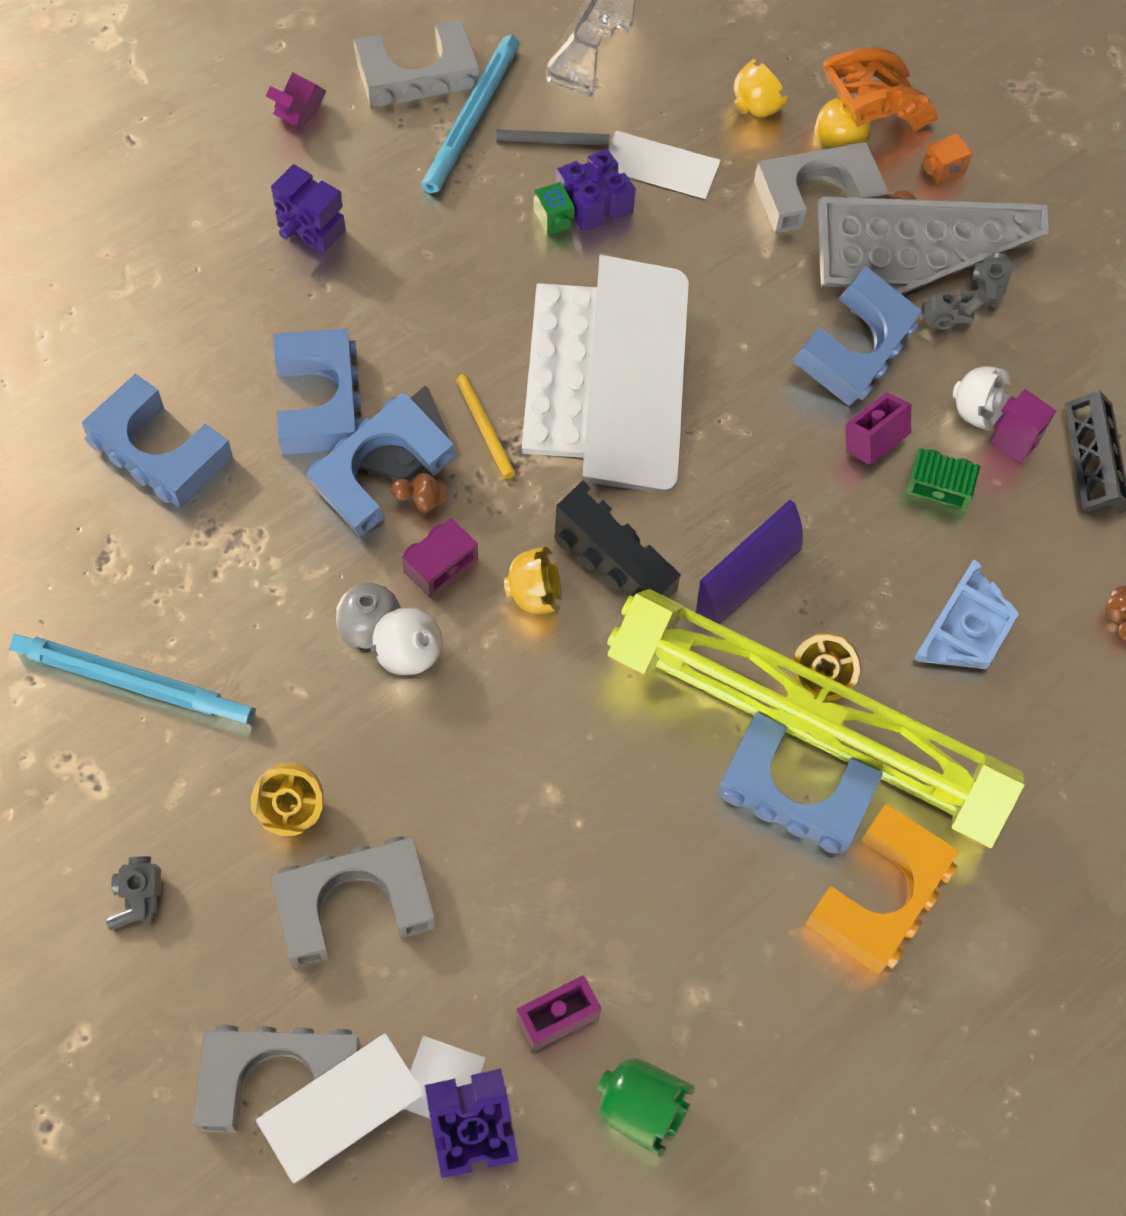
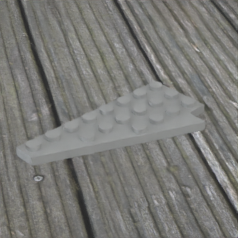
M821 196L818 200L821 287H848L857 274L867 266L900 294H906L974 266L977 262L981 263L984 261V258L992 256L994 253L1003 254L1044 237L1049 233L1047 204Z

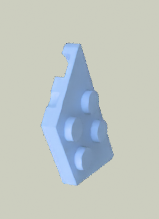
M973 559L914 660L987 669L1019 613L1009 601L1003 598L1002 591L994 582H988L980 571L982 566L978 561Z

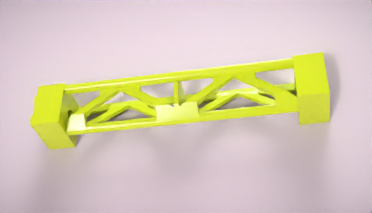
M651 589L636 593L634 597H628L621 612L625 616L620 628L616 626L608 639L607 645L611 646L607 656L643 674L657 667L753 716L757 712L786 726L787 733L849 763L851 758L882 772L881 780L953 815L952 829L990 848L993 847L1025 785L1022 771L990 755L983 754L687 609L685 606ZM681 617L724 638V640L681 628L675 629ZM697 646H706L749 658L785 687L788 695L784 697L690 649ZM689 665L692 666V667H694V668H696V669H698V670H700V671H702V672H705V673H707V674H709V675H711V676H713V677H715V678H717V679H719V680H721V681H723V682H725V683H727V684H729V685H731V686H733V687H735V688H737V689H739V690H741V691H743V692H745V693H747V694H749V695H751V696H753V697H755V698H757V699H759V700H761V701H763V702H765V703H767V704H769V705H771V706H773V707H775V708H777V709H772V708H770V707H768V706L762 704L761 702H759V701H757V700H755V699H753V698H751V697H749V696H747V695H745V694H743V693H741V692H739V691H737V690H735V689H733V688H731V687H729V686H727V685H725V684H723V683H721V682H719V681H717V680H715V679H713V678H711V677H709V676H706V675H704V674H702V673H700V672H698V671H695V670L691 669V668L689 667ZM781 666L822 686L823 688L816 700L811 692L778 667ZM829 691H832L875 713L871 714L831 702L824 703ZM855 720L899 732L939 763L943 773L940 774L842 724L844 721ZM839 740H841V741H843V742H845V743H847V744H849V745H851V746H853V747H855V748H857V749H859V750H861V751H863V752H865V753H867V754H869V755H871V756H873V757H875V758H877V759H879V760H881V761H883V762H885V763H887V764H889V765H892V766H894V767H896V768H898V769H900V770H902V771H904V772H906V773H908V774H910V775H912V776H914V777H916V778H918V779H920V780H922V781H924V782H926V783H928V784H930V785H932V786L924 785L923 783H921V782H919V781L913 779L912 777H910V776H908V775H906V774H904V773H902V772H900V771H898V770H896V769H894V768H892V767H890V766H888V765H886V764H884V763H882V762H880V761H878V760H876V759H874V758H872V757H870V756H868V755H866V754H864V753H862V752H860V751H858V750H855V749H853V748H851V747H848V746L842 744ZM930 740L978 763L973 776L971 777L967 769L930 743Z

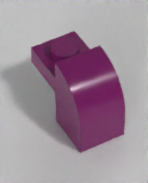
M292 72L283 92L270 86L266 97L275 102L273 106L275 108L274 115L295 126L301 127L306 125L317 113L327 91Z

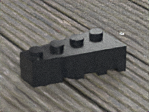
M582 480L556 505L554 538L558 545L565 551L573 552L580 558L586 568L592 571L596 570L605 578L610 587L615 590L620 589L627 596L634 597L636 593L651 589L670 598L678 590L681 574L651 545L643 547L640 544L636 531L628 523L621 526L611 515L612 508L604 500L598 504L588 494L591 488Z

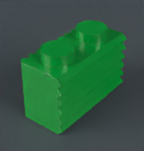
M920 448L913 461L905 493L967 510L974 495L980 465H974L965 458L955 459L954 457L949 458L948 455L943 456L934 449L924 450Z

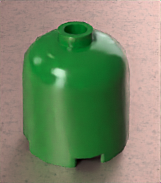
M638 1058L627 1059L620 1063L613 1072L606 1070L598 1084L597 1091L602 1093L599 1102L600 1114L605 1123L654 1155L661 1157L666 1151V1147L661 1144L667 1135L672 1138L676 1136L690 1107V1104L684 1101V1098L688 1094L692 1095L695 1087Z

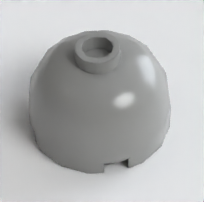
M374 583L359 584L350 588L339 600L336 608L337 630L342 640L350 647L358 650L359 647L363 649L370 648V651H376V645H373L372 639L376 624L385 614L400 609L401 606L394 593L386 587Z

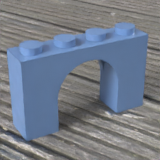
M867 266L851 281L838 300L868 324L874 337L873 352L866 354L853 352L845 348L819 327L792 359L796 365L848 406L857 398L863 401L871 392L874 386L870 382L873 378L878 380L889 367L885 363L888 357L893 359L904 346L900 341L903 337L908 338L919 325L915 320L922 312V310Z
M348 328L273 334L274 359L278 377L319 375L330 379L338 387L333 398L322 406L311 409L277 411L278 440L282 455L333 451L335 445L341 439L349 438L358 430L359 425L362 423L361 417L355 418V410H361L359 391L354 392L353 385L359 384L358 367L352 366L351 359H357L356 341L349 340Z
M135 373L81 422L86 434L84 439L95 451L101 449L105 452L115 466L118 468L124 466L128 469L138 483L143 486L146 484L151 486L162 501L166 503L171 501L181 508L233 458L229 440L207 424H204L183 445L172 452L155 455L144 453L135 448L133 443L137 433L164 408L159 390Z
M405 392L401 393L398 397L390 398L379 413L374 417L365 419L355 433L349 438L341 439L331 453L325 458H319L313 462L309 471L305 473L316 491L360 538L385 518L380 506L357 482L359 465L369 452L386 445L402 447L411 452L433 476L457 457L452 441Z
M756 712L721 781L718 794L722 795L723 799L731 805L744 806L755 811V815L764 821H775L787 827V830L797 837H808L818 842L819 846L827 852L845 855L883 773L851 758L835 792L829 798L815 804L794 802L777 789L771 777V762L783 740L787 727Z

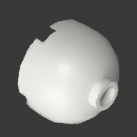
M983 366L967 373L962 381L956 383L953 390V398L956 399V408L959 416L965 422L988 431L991 430L989 424L992 423L994 425L1003 414L1001 409L1009 398V394L1004 393L1005 383L1011 385L1009 372L996 367Z
M400 608L385 614L376 624L372 637L373 645H376V651L379 655L376 656L379 663L387 671L397 675L419 674L432 667L439 658L443 645L442 632L436 620L427 612L417 608Z

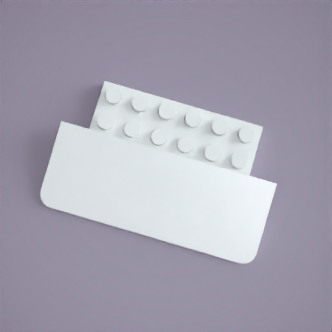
M600 255L597 287L537 283L522 454L584 458L582 475L584 482L656 492L669 491L676 485L679 464L689 286L688 279L683 272L674 268Z

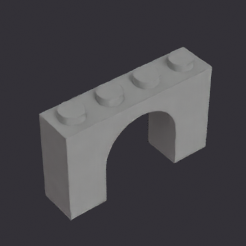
M463 20L435 24L436 46L440 58L433 65L423 69H406L393 63L387 54L381 34L354 38L356 61L370 107L474 89L479 81L478 65Z
M866 142L758 161L754 183L775 234L802 229L807 208L798 186L803 182L815 179L830 181L838 185L847 197L884 199L889 195Z
M401 836L393 837L386 840L384 845L374 848L368 846L357 847L349 851L348 855L337 858L334 856L320 857L313 862L314 864L300 868L297 865L287 866L280 869L278 874L270 876L287 951L293 968L329 959L320 920L321 907L332 889L349 880H367L377 884L386 892L392 904L400 938L436 928L412 837L407 839Z
M217 1025L215 1030H204L193 1126L202 1132L237 1133L242 1089L246 1078L258 1064L272 1057H293L306 1064L312 1071L314 1080H316L360 1050L358 1036L352 1035L351 1030L340 1028L330 1029L329 1034H314L313 1029L305 1027L292 1028L291 1033L276 1032V1028L269 1026H256L253 1028V1032L238 1031V1027L233 1025Z

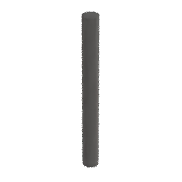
M497 129L496 141L609 146L610 134Z

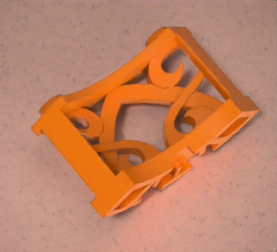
M872 47L861 48L842 54H834L823 62L826 79L844 103L857 127L875 119L890 117L891 113L898 114L900 118L908 121L913 132L939 119L938 112L930 99L924 93L911 86L907 80L910 74L905 63L892 51ZM872 76H875L878 79H880V81L871 80ZM845 77V79L843 80V82H845V83H847V84H843L842 81L840 80V78ZM856 92V98L853 99L850 93Z

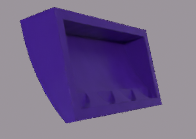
M788 500L700 580L696 613L721 624L802 549L803 531L797 507L792 500Z

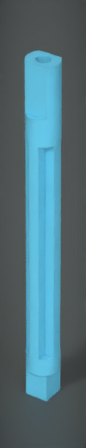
M513 34L502 38L421 182L422 189L428 194L440 191L512 62L514 55L521 45Z
M14 634L9 647L11 651L27 655L30 660L209 716L216 714L245 724H251L255 716L256 708L222 698L220 693L43 638L35 637L32 639Z

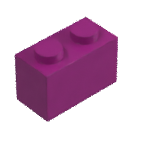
M1026 389L1017 398L1011 396L1001 409V412L1004 414L1000 416L992 428L996 433L991 444L1022 464L1039 445L1057 410Z
M888 392L883 394L845 424L846 453L872 465L911 434V403Z
M450 518L443 525H436L420 543H414L406 549L402 556L403 572L430 598L478 559V543Z
M582 975L517 1008L516 1020L532 1052H535L598 1020L601 1006L585 976Z

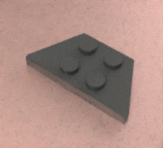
M424 386L410 399L450 439L429 388ZM386 445L369 452L361 461L358 469L368 471L370 476L386 477L393 482L401 478L410 482L425 467L408 450L399 446Z

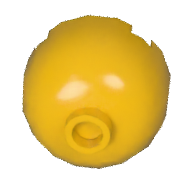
M752 59L739 71L735 78L734 93L737 99L734 102L743 114L749 112L751 115L760 118L771 116L788 103L787 95L783 98L781 97L779 91L783 87L775 75L763 63L756 66L757 60Z
M837 97L826 103L820 110L814 129L815 138L825 149H828V146L835 148L848 144L867 142L872 128V121L857 127L840 97Z
M547 546L534 548L518 555L509 568V576L504 579L507 595L512 596L515 603L521 609L532 614L551 613L560 609V606L555 605V598H562L559 570L556 562H549L547 555H552L553 553Z
M817 633L807 638L796 650L793 658L794 661L851 689L857 684L861 673L860 656L854 644L844 636L835 633ZM792 672L794 680L811 692L816 699L823 687ZM829 691L825 701H836L842 698V696Z
M295 762L279 763L268 768L258 778L251 795V809L254 816H257L258 820L263 823L262 826L268 832L280 836H296L303 833V830L318 821L324 805L323 787L318 776L307 766Z

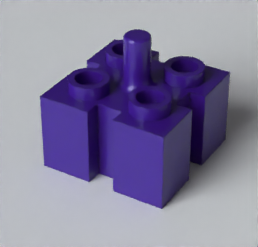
M608 149L587 156V163L583 165L578 163V161H574L556 169V183H562L575 207L574 220L582 232L603 225L604 217L610 215L615 220L634 212L636 188L625 172L622 174L618 173L619 164Z
M292 164L271 185L273 203L276 207L277 224L280 228L279 235L283 239H288L291 235L297 237L300 234L302 241L307 246L315 247L325 253L346 231L344 215L339 212L343 208L340 190L323 180L319 183L314 181L312 174L295 164Z
M501 1068L471 1075V1084L457 1086L454 1078L425 1085L441 1179L472 1172L471 1163L486 1160L488 1168L519 1161L511 1124L512 1119L508 1095Z

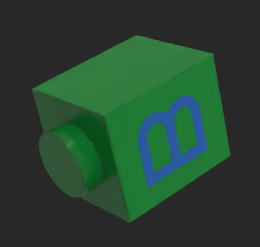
M561 182L534 190L533 210L546 235L562 232L574 226L575 207Z

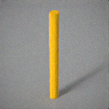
M466 374L458 376L456 382L504 479L512 478L516 473Z

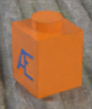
M956 133L929 144L922 165L926 173L931 175L935 182L939 184L966 173L973 153Z

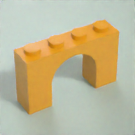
M886 803L861 842L892 862L901 871L908 888L906 905L895 912L875 913L861 907L830 886L805 924L878 975L886 965L893 969L904 950L898 946L904 937L911 940L921 926L922 921L917 919L923 908L929 912L940 896V893L935 889L940 881L947 884L958 867V865L953 863V860L959 853L958 850Z

